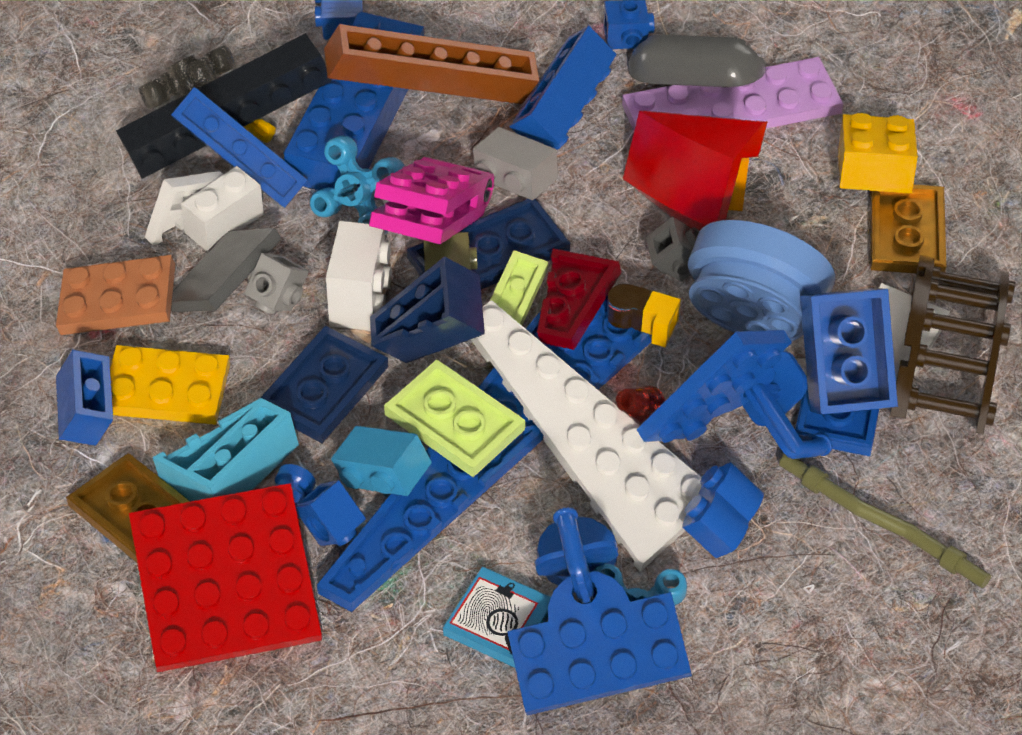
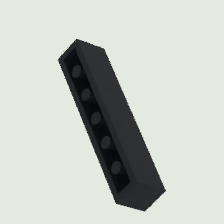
M305 33L201 86L198 90L244 127L326 85L332 80L327 76V68L321 54ZM188 94L116 130L141 179L207 146L171 116Z

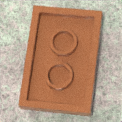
M172 255L63 269L56 327L60 335L170 322L175 262Z

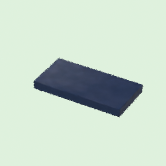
M526 199L480 218L458 232H468L469 247L477 248V270L471 271L479 274L481 290L499 282L513 250L550 261L552 249L570 252L571 247L569 240L536 199ZM424 242L407 249V259L420 276L425 273Z

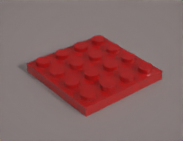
M291 483L129 513L157 673L322 641V633Z

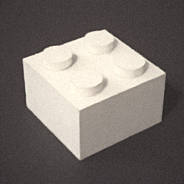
M339 221L326 274L329 327L371 331L370 316L385 305L386 296L382 292L383 288H390L392 267L386 266L390 259L391 242L385 241L384 230L370 227L369 224Z

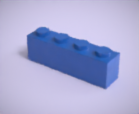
M589 25L568 37L509 127L516 134L556 150L560 149L569 138L567 135L569 129L582 118L583 113L581 110L596 96L598 91L595 88L598 83L602 82L610 74L612 69L609 66L617 54Z

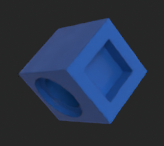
M339 480L321 483L295 505L298 516L320 546L332 544L342 546L348 543L357 535L356 528L366 520Z

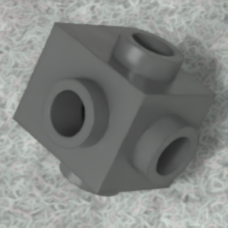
M672 217L646 236L652 265L656 266L663 274H669L681 282L691 275L688 269V260L699 230L695 227L690 228Z

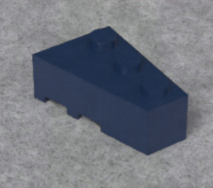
M444 256L370 316L371 346L402 362L409 363L484 335L479 274Z

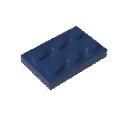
M324 326L261 398L290 412L295 430L323 443L388 368V357Z

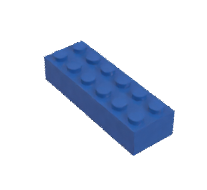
M360 11L352 26L424 36V26ZM331 79V82L318 88L284 151L285 162L307 179L303 187L315 190L327 187L335 188V183L341 176L340 170L337 165H332L328 162L324 149L326 143L337 136L345 135L354 139L358 148L356 162L360 168L369 169L408 89ZM358 184L357 187L354 188L355 191L358 190V188L360 187V184Z

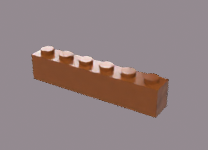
M343 24L338 25L324 48L329 79L523 104L539 82L535 52Z

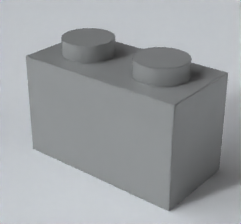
M501 127L495 129L473 148L475 169L493 173L494 185L530 200H534L558 179L557 150L555 148Z

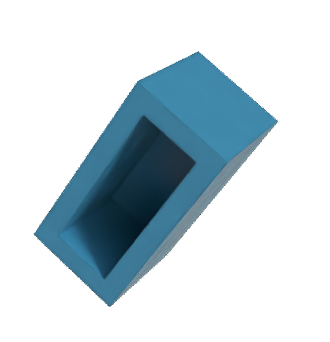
M355 426L331 458L339 473L340 480L346 487L402 496L410 494L432 463L417 434Z

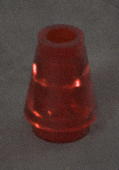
M653 385L623 389L616 397L618 409L642 423L666 401L662 392Z

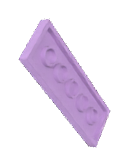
M819 57L768 66L762 78L743 86L671 85L625 94L622 98V106L633 131L635 130L638 114L641 110L768 121L767 129L842 114L843 102Z

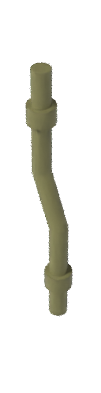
M786 454L781 458L779 465L801 479V484L813 493L821 492L854 515L904 537L939 560V565L952 574L959 573L980 588H984L989 583L991 574L967 560V554L955 546L947 547L912 523L862 501L828 479V473L816 465L810 467L799 459L788 458Z

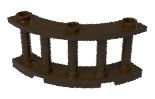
M920 255L904 339V346H909L911 349L908 361L900 360L896 380L898 407H891L890 416L906 419L907 409L915 411L916 407L975 418L977 419L975 425L976 433L984 434L985 425L993 426L997 403L990 402L1000 345L1007 346L1011 324L1004 323L1007 303H1012L1016 282L1009 281V272L1001 271L999 282L941 272L940 267H934L935 258ZM935 300L994 310L993 324L936 314L934 309L927 308L928 302L935 303ZM933 328L991 339L988 360L927 349L928 345L920 344L922 331L930 332V329ZM924 364L985 376L980 404L919 392V388L912 387L915 368H923Z

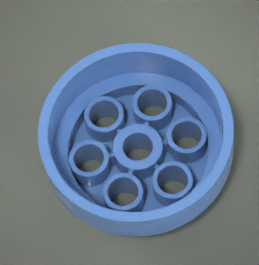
M722 220L707 224L699 231L688 260V269L694 279L689 289V298L694 307L707 319L734 333L741 331L784 330L791 341L803 336L800 295L832 292L836 280L832 265L814 247L787 232L750 221Z

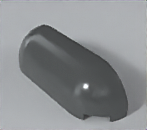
M658 34L649 36L634 49L629 60L628 72L632 78L650 84L738 87L751 84L762 78L766 67L762 56L759 57L753 49L745 45L746 41L739 38Z

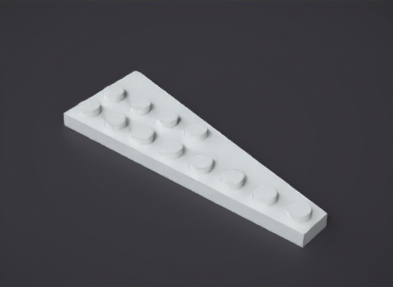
M492 300L482 307L485 334L473 338L471 341L486 362L490 361L503 378L502 384L508 392L512 391L524 407L523 413L529 421L533 420L544 435L543 440L572 481H577L591 500L590 505L596 514L600 513L613 530L612 534L615 536L617 543L624 545L634 559L633 565L641 572L686 531L682 528L686 516L684 510L687 504L699 494L702 487L700 484L702 477L659 441L644 442L636 430L640 426L496 303Z

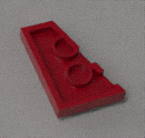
M552 249V268L547 276V295L543 299L537 333L539 341L544 344L574 350L622 271L619 261Z

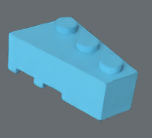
M260 398L219 420V427L200 438L197 434H194L185 439L187 445L167 456L164 452H161L152 458L158 476L191 502L253 490L299 443L291 413Z

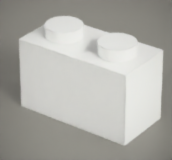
M234 167L181 203L185 234L209 252L228 231H240L264 215L261 185L239 167Z

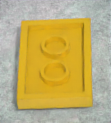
M116 345L110 366L113 415L217 425L230 369L229 355Z

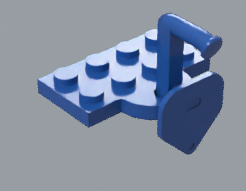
M784 330L735 332L636 429L644 442L662 441L667 443L676 439L691 441L706 432V425L714 417L743 406L755 424L768 428L776 443L788 458L801 459L826 456L833 447L831 439L822 433L814 435L811 440L802 441L785 415L805 395L807 378L793 354L784 351L792 343Z
M569 507L559 509L553 515V521L558 525L563 550L543 555L534 562L536 571L540 576H570L565 578L553 591L548 604V622L507 631L527 716L692 676L672 593L669 592L630 602L624 588L614 578L593 571L597 566L604 565L619 556L616 542L598 541L582 545L576 521L578 512ZM594 588H596V590H597V595H596V597H595ZM574 591H575V594H576V597H577L578 602H577V601L574 599V597H573Z

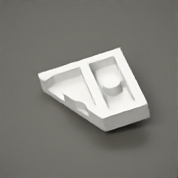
M216 171L164 179L145 238L152 245H158L163 242L162 233L174 226L183 230L181 203L224 174Z

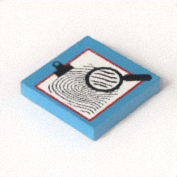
M482 567L444 625L443 635L515 668L507 631L546 622L548 618V604L551 597Z

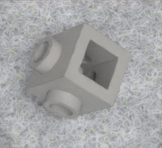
M261 253L256 267L248 275V285L244 294L256 300L254 305L264 312L275 314L276 311H292L293 307L297 305L302 297V286L309 270L280 254Z

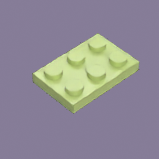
M437 359L384 405L385 416L409 433L417 434L423 443L472 477L477 475L525 430V419Z

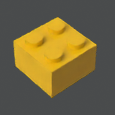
M866 113L843 114L838 146L840 188L912 193L918 158L914 119H907L899 115L877 117Z

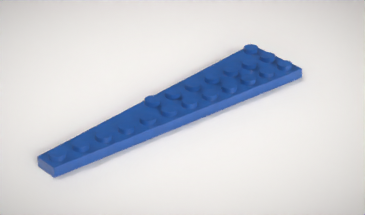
M608 295L574 350L544 344L597 390L652 342V335L635 330L634 328H617L610 324L607 319ZM541 310L526 328L538 340L537 330ZM495 367L478 388L525 419V430L474 477L429 447L426 452L432 463L408 496L390 494L317 584L319 595L350 612L354 611L543 440L544 435L534 421H529L523 413L524 407L513 392H508L502 384L503 378Z

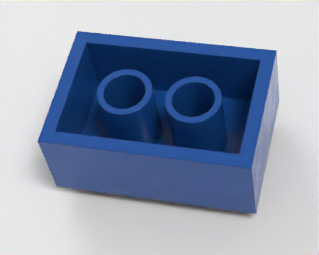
M871 288L800 295L810 411L822 415L898 407L888 289Z

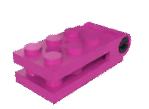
M429 157L415 160L408 166L395 173H391L376 183L374 197L388 200L389 202L371 212L369 226L442 244L484 216L485 208L490 202L494 188V174Z

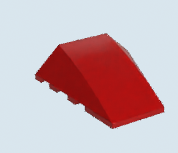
M641 110L638 114L623 180L671 218L674 217L690 228L695 227L700 231L707 224L726 220L742 158L759 157L768 121Z

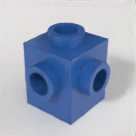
M645 0L604 1L603 29L606 43L612 50L633 49L645 41L650 33H654V14L647 12Z

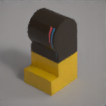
M618 284L612 287L608 294L607 319L611 325L617 328H634L635 330L652 335V344L666 348L679 321L681 299L631 284Z

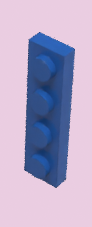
M194 87L171 114L176 121L232 167H239L261 185V190L283 209L307 182L306 178L197 88Z

